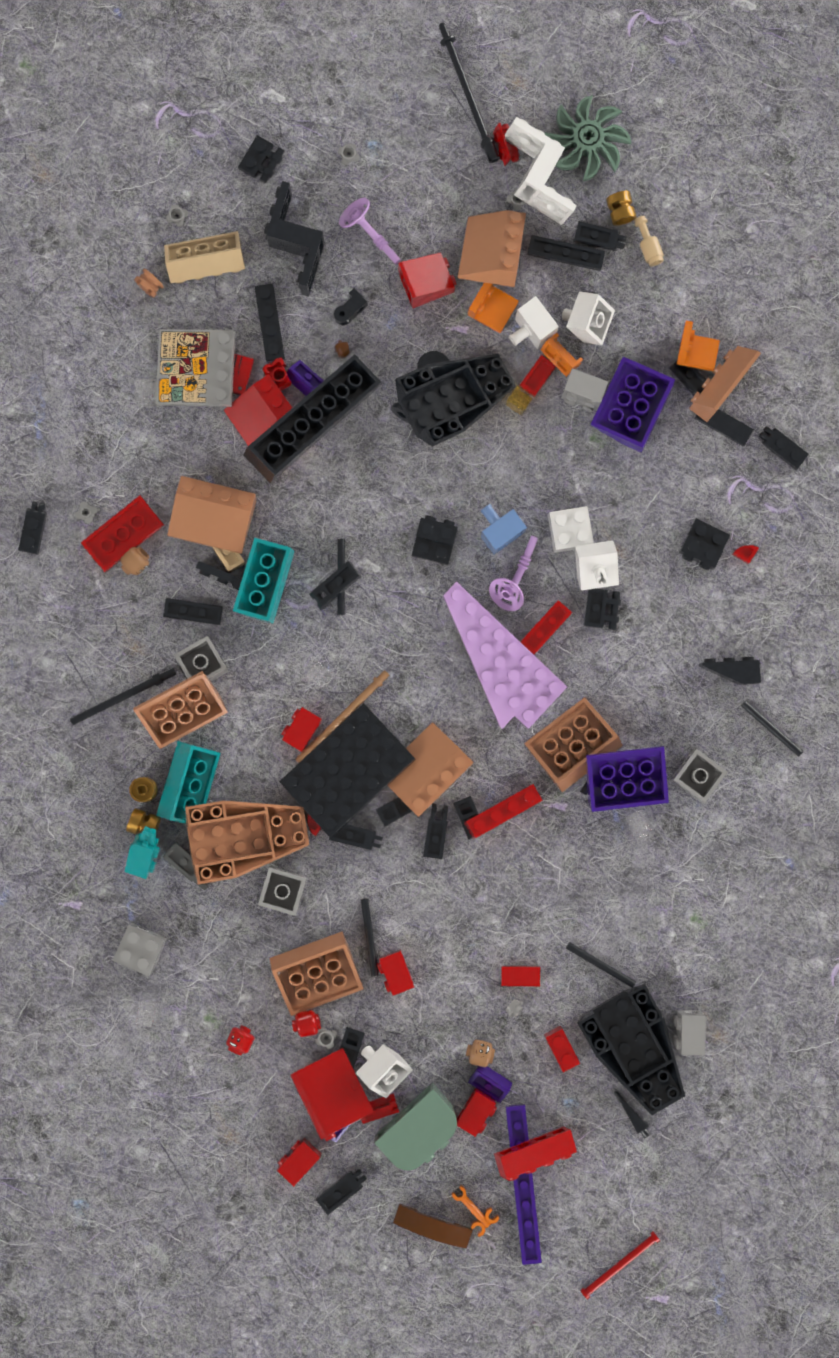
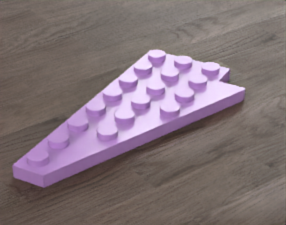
M455 582L443 595V598L499 727L503 729L515 716L529 729L567 686L458 582Z

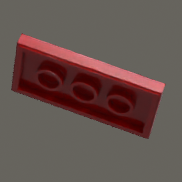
M139 495L84 539L81 544L106 573L121 561V557L130 548L140 546L161 529L164 524L141 495Z

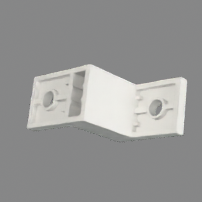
M516 117L506 131L505 139L534 158L514 195L562 225L574 212L577 205L571 199L558 194L552 187H547L545 183L565 147L561 146L558 141L547 137L541 130L530 126L527 121Z

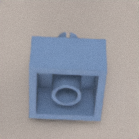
M491 504L481 510V513L491 524L482 531L481 538L493 555L524 534L527 529L514 509L503 517L498 516Z

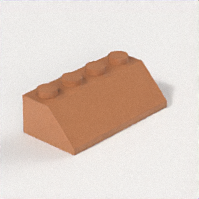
M737 346L734 351L730 349L723 358L726 360L723 365L719 363L712 372L715 376L712 379L708 377L701 386L704 388L701 394L697 392L690 400L693 404L689 409L708 422L761 353L757 350Z

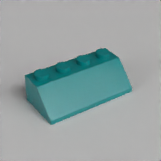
M254 537L233 612L267 623H274L295 553L291 547Z
M178 741L156 815L186 824L185 807L206 804L221 753Z

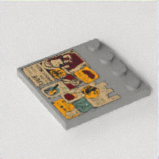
M160 329L156 405L232 407L235 331Z

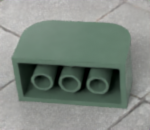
M432 1082L375 1135L374 1143L397 1168L406 1171L414 1170L424 1162L426 1164L435 1157L434 1153L439 1148L443 1150L450 1143L449 1139L454 1135L457 1127L455 1109Z

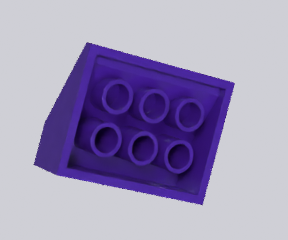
M622 357L590 425L621 444L642 453L674 387L675 379L626 357Z
M664 746L586 755L588 802L592 812L669 803Z

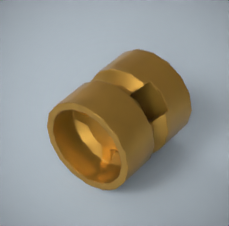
M629 191L616 192L606 198L608 208L612 211L610 216L614 226L628 224L637 218L635 209L631 206L633 201Z
M139 777L131 782L129 793L137 802H149L157 796L158 786L149 777Z
M135 808L128 821L126 831L136 835L142 833L145 826L155 829L157 833L161 817L154 814L146 815L145 811Z

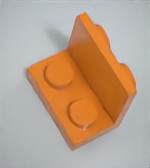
M483 283L468 309V316L501 333L519 301L494 287L493 284Z
M686 320L676 364L714 371L720 340L695 335V330H692L693 322Z

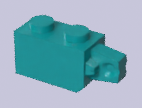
M145 826L142 833L136 834L133 843L130 845L124 872L147 879L150 872H154L157 864L154 859L158 857L160 847H157L159 839L156 838L155 829Z

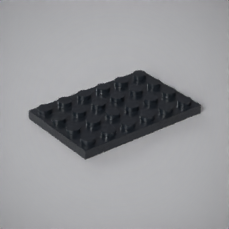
M363 703L279 782L323 831L332 838L416 759Z

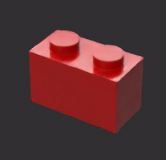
M302 707L300 710L296 709L292 716L294 721L290 726L287 725L281 733L284 736L282 738L283 741L301 752L304 751L322 722L321 718Z
M401 949L379 957L380 962L377 963L380 974H385L387 981H384L387 992H391L394 996L415 988Z
M561 1025L544 1034L563 1073L580 1064Z
M475 1088L456 1119L457 1126L474 1137L478 1133L482 1134L487 1125L485 1123L488 1116L492 1117L497 1109L495 1100Z
M305 1137L302 1141L297 1140L290 1148L293 1151L288 1156L284 1154L277 1162L279 1164L277 1172L293 1187L321 1158L322 1154Z

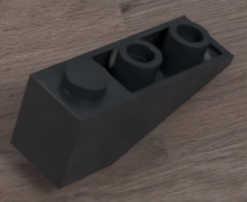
M742 657V661H735V658H723V662H716V658L704 659V662L699 664V667L738 685L761 683L760 660H754V657Z

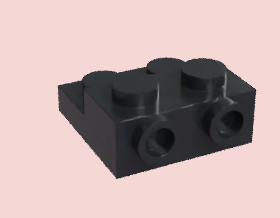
M429 515L421 518L411 556L449 565L458 529L457 526H454L455 522L444 520L443 523L437 522L435 517Z
M696 518L681 546L679 554H682V558L689 562L694 560L700 563L699 566L705 570H713L723 553L730 535Z

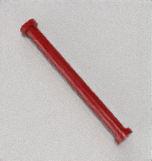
M652 1231L650 1233L651 1236L588 1287L582 1288L580 1291L587 1300L591 1298L590 1295L625 1266L655 1242H660L655 1232Z

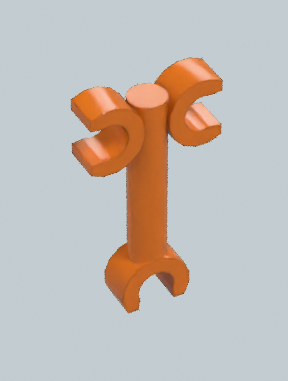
M460 1185L459 1188L463 1192L462 1195L458 1196L455 1192H452V1197L456 1201H462L478 1219L472 1222L471 1228L474 1229L476 1226H480L481 1230L477 1234L481 1237L485 1233V1228L489 1227L490 1224L498 1222L499 1216L489 1217V1214L493 1211L491 1207L485 1211L484 1215L468 1198L465 1187Z

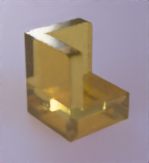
M517 385L507 399L506 406L522 415L532 401V398L520 391L521 387Z

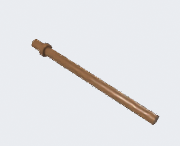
M384 670L377 678L374 677V681L295 760L300 763L379 686L381 687L382 683L390 675Z

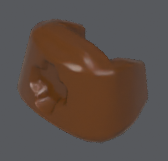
M339 340L334 347L338 357L344 359L350 353L348 342Z

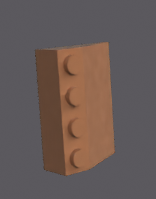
M505 210L468 217L458 278L515 287L526 213Z
M181 476L167 535L242 554L257 502L256 494Z
M203 671L133 708L159 749L228 713L221 696Z
M585 697L524 743L561 792L587 774L586 755L616 752L623 746L619 736Z
M432 722L406 748L416 760L395 778L388 787L419 817L474 762Z
M343 931L270 958L272 973L291 1016L364 989Z

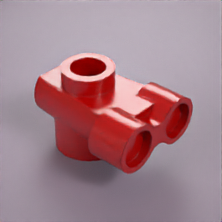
M277 358L272 363L266 364L262 370L265 375L269 374L280 391L291 386L292 383L285 370L286 364L282 358Z

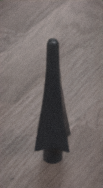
M615 1091L614 1095L626 1111L637 1134L641 1133L644 1138H647L651 1134L647 1129L649 1127L648 1124L627 1104L619 1092Z

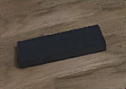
M677 361L670 366V370L693 396L697 392L701 394L704 390L701 386L707 379L697 368L676 364Z
M719 409L708 422L704 421L697 414L694 418L743 447L754 430Z
M166 598L163 617L220 626L223 606Z

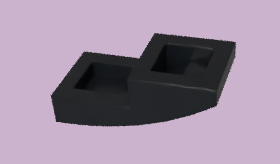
M469 796L453 803L468 840L473 837L464 822L478 815L472 797Z
M398 797L376 809V812L384 826H387L409 814L412 810Z
M346 1027L340 1049H344L354 1069L365 1033Z

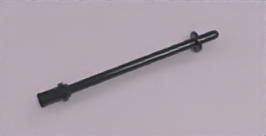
M442 22L439 24L443 37L440 44L447 47L482 137L481 148L485 150L488 162L494 163L500 159L495 147V139L490 137L453 45L456 38L454 35L449 34L446 24Z

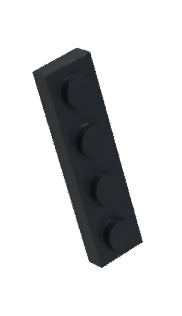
M531 235L527 255L601 271L605 251Z
M272 283L254 286L266 362L274 361L277 358L285 359L274 285Z

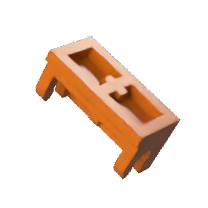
M556 333L545 342L540 350L567 377L572 368L576 369L580 366L583 359L580 357L576 360L557 341L560 335Z

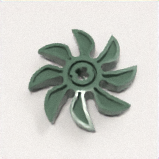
M593 95L583 98L578 103L575 112L578 123H575L562 104L559 106L556 114L557 126L561 132L569 135L545 132L547 137L558 141L561 146L565 147L563 152L570 148L574 149L570 154L560 159L555 167L561 170H573L579 166L582 156L587 157V167L583 181H588L597 175L601 165V160L597 153L601 154L614 173L616 172L620 163V154L616 145L609 142L631 145V138L623 127L613 124L607 128H602L607 122L622 113L620 109L612 106L602 107L598 109L595 120L588 118Z

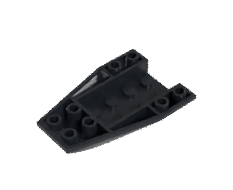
M499 354L427 364L395 379L399 406L403 410L416 436L432 447L465 432L516 388V384Z
M645 984L622 991L591 1009L577 1022L595 1056L651 1115L685 1097L665 1019Z

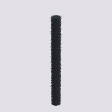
M337 539L338 570L345 564V539ZM345 591L337 597V615H345Z
M746 700L741 704L743 709L798 757L803 753L802 749Z
M368 898L361 899L370 971L371 976H378Z
M571 942L567 944V950L631 988L634 987L635 980Z

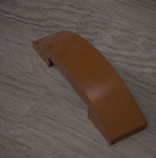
M400 1203L393 1221L394 1224L423 1237L466 1249L473 1231L472 1228L455 1222L452 1224Z

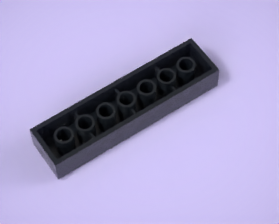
M354 354L252 442L245 450L243 456L271 483L376 391L381 381Z

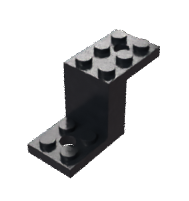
M282 181L281 187L278 186L276 189L275 198L277 200L275 205L272 204L271 220L270 223H266L264 234H266L269 247L304 257V270L299 272L297 282L299 283L301 294L309 297L325 245L324 235L322 231L285 221L292 192L290 183Z

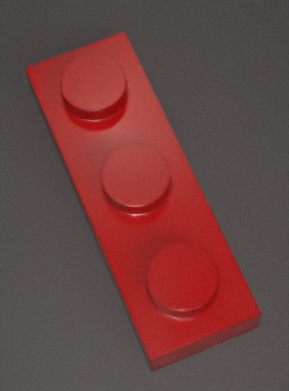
M558 600L520 642L535 655L572 612Z

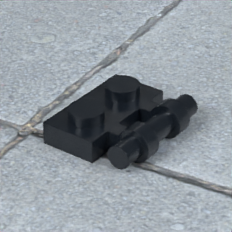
M257 135L238 168L253 178H256L257 174L261 173L262 176L259 180L266 183L273 176V170L276 165L282 161V155L285 151L278 147L276 152H271L274 145ZM266 159H270V162L267 165V167H264L263 164L265 163Z
M588 589L584 626L603 629L604 621L609 622V630H616V625L619 623L618 609L621 606L620 592L613 591L612 598H607L608 590ZM606 604L611 605L610 615H605Z

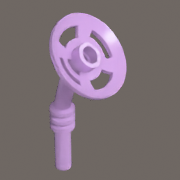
M360 198L351 203L340 216L339 225L342 228H348L354 224H360L373 239V243L379 247V250H383L392 262L397 265L401 259L388 246L385 238L379 235L365 220L364 215L369 209L370 201L367 198Z
M530 537L525 552L520 557V564H517L518 569L512 581L506 578H497L489 586L492 600L504 610L516 611L524 603V596L518 584L525 570H528L527 566L530 565L528 562H531L530 557L537 543V537ZM496 584L499 585L498 593H496ZM504 598L512 601V604L505 603L501 599Z

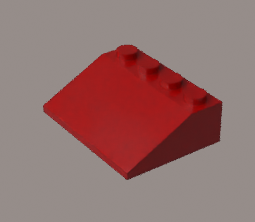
M268 374L232 402V407H226L224 412L249 446L291 410L292 406Z

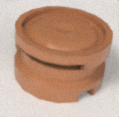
M144 268L142 270L144 275L136 276L134 281L150 297L154 298L159 288L163 289L164 286L152 273Z

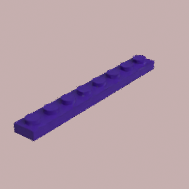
M525 1104L505 1106L510 1147L529 1140ZM523 1173L519 1175L518 1179L513 1180L522 1265L542 1263L533 1175L532 1173Z

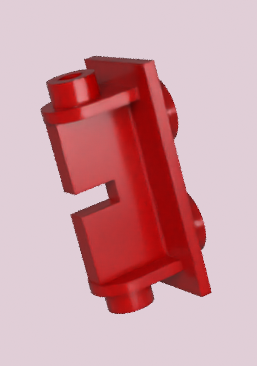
M498 123L493 131V138L498 144L500 159L503 160L504 166H506L510 160L517 162L520 154L518 148L509 144L505 139L504 135L510 126L508 124L501 126V123Z
M394 1093L390 1094L387 1098L380 1097L369 1101L374 1112L360 1120L362 1124L399 1113Z

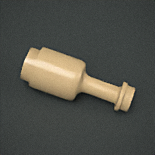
M640 216L634 220L635 226L639 227L643 240L640 242V248L646 263L653 267L664 261V254L658 238L650 236L646 225L648 220L645 216Z

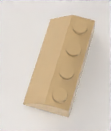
M238 231L164 245L165 264L170 283H183L191 279L200 280L207 276H220L223 273H236L245 269Z

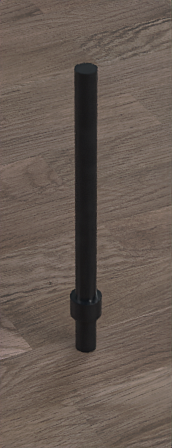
M174 668L161 674L157 673L151 679L70 718V721L75 725L154 685L159 686L163 684L165 680L177 675Z

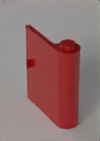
M343 1048L290 1075L321 1140L325 1138L327 1142L335 1138V1133L340 1129L374 1112Z

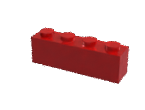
M531 784L464 823L473 839H476L543 800L534 784Z
M563 1126L494 1153L500 1176L508 1181L518 1179L519 1175L523 1173L530 1174L537 1171V1168L541 1166L548 1167L553 1165L556 1160L568 1159L572 1157L571 1154L577 1152L571 1129Z

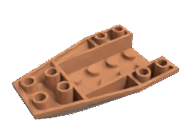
M219 801L185 807L188 840L198 885L237 878L309 845L303 807L236 801Z

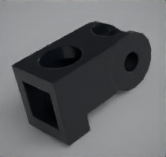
M355 288L349 292L350 299L343 306H338L334 310L335 321L339 325L349 324L368 306L367 301Z

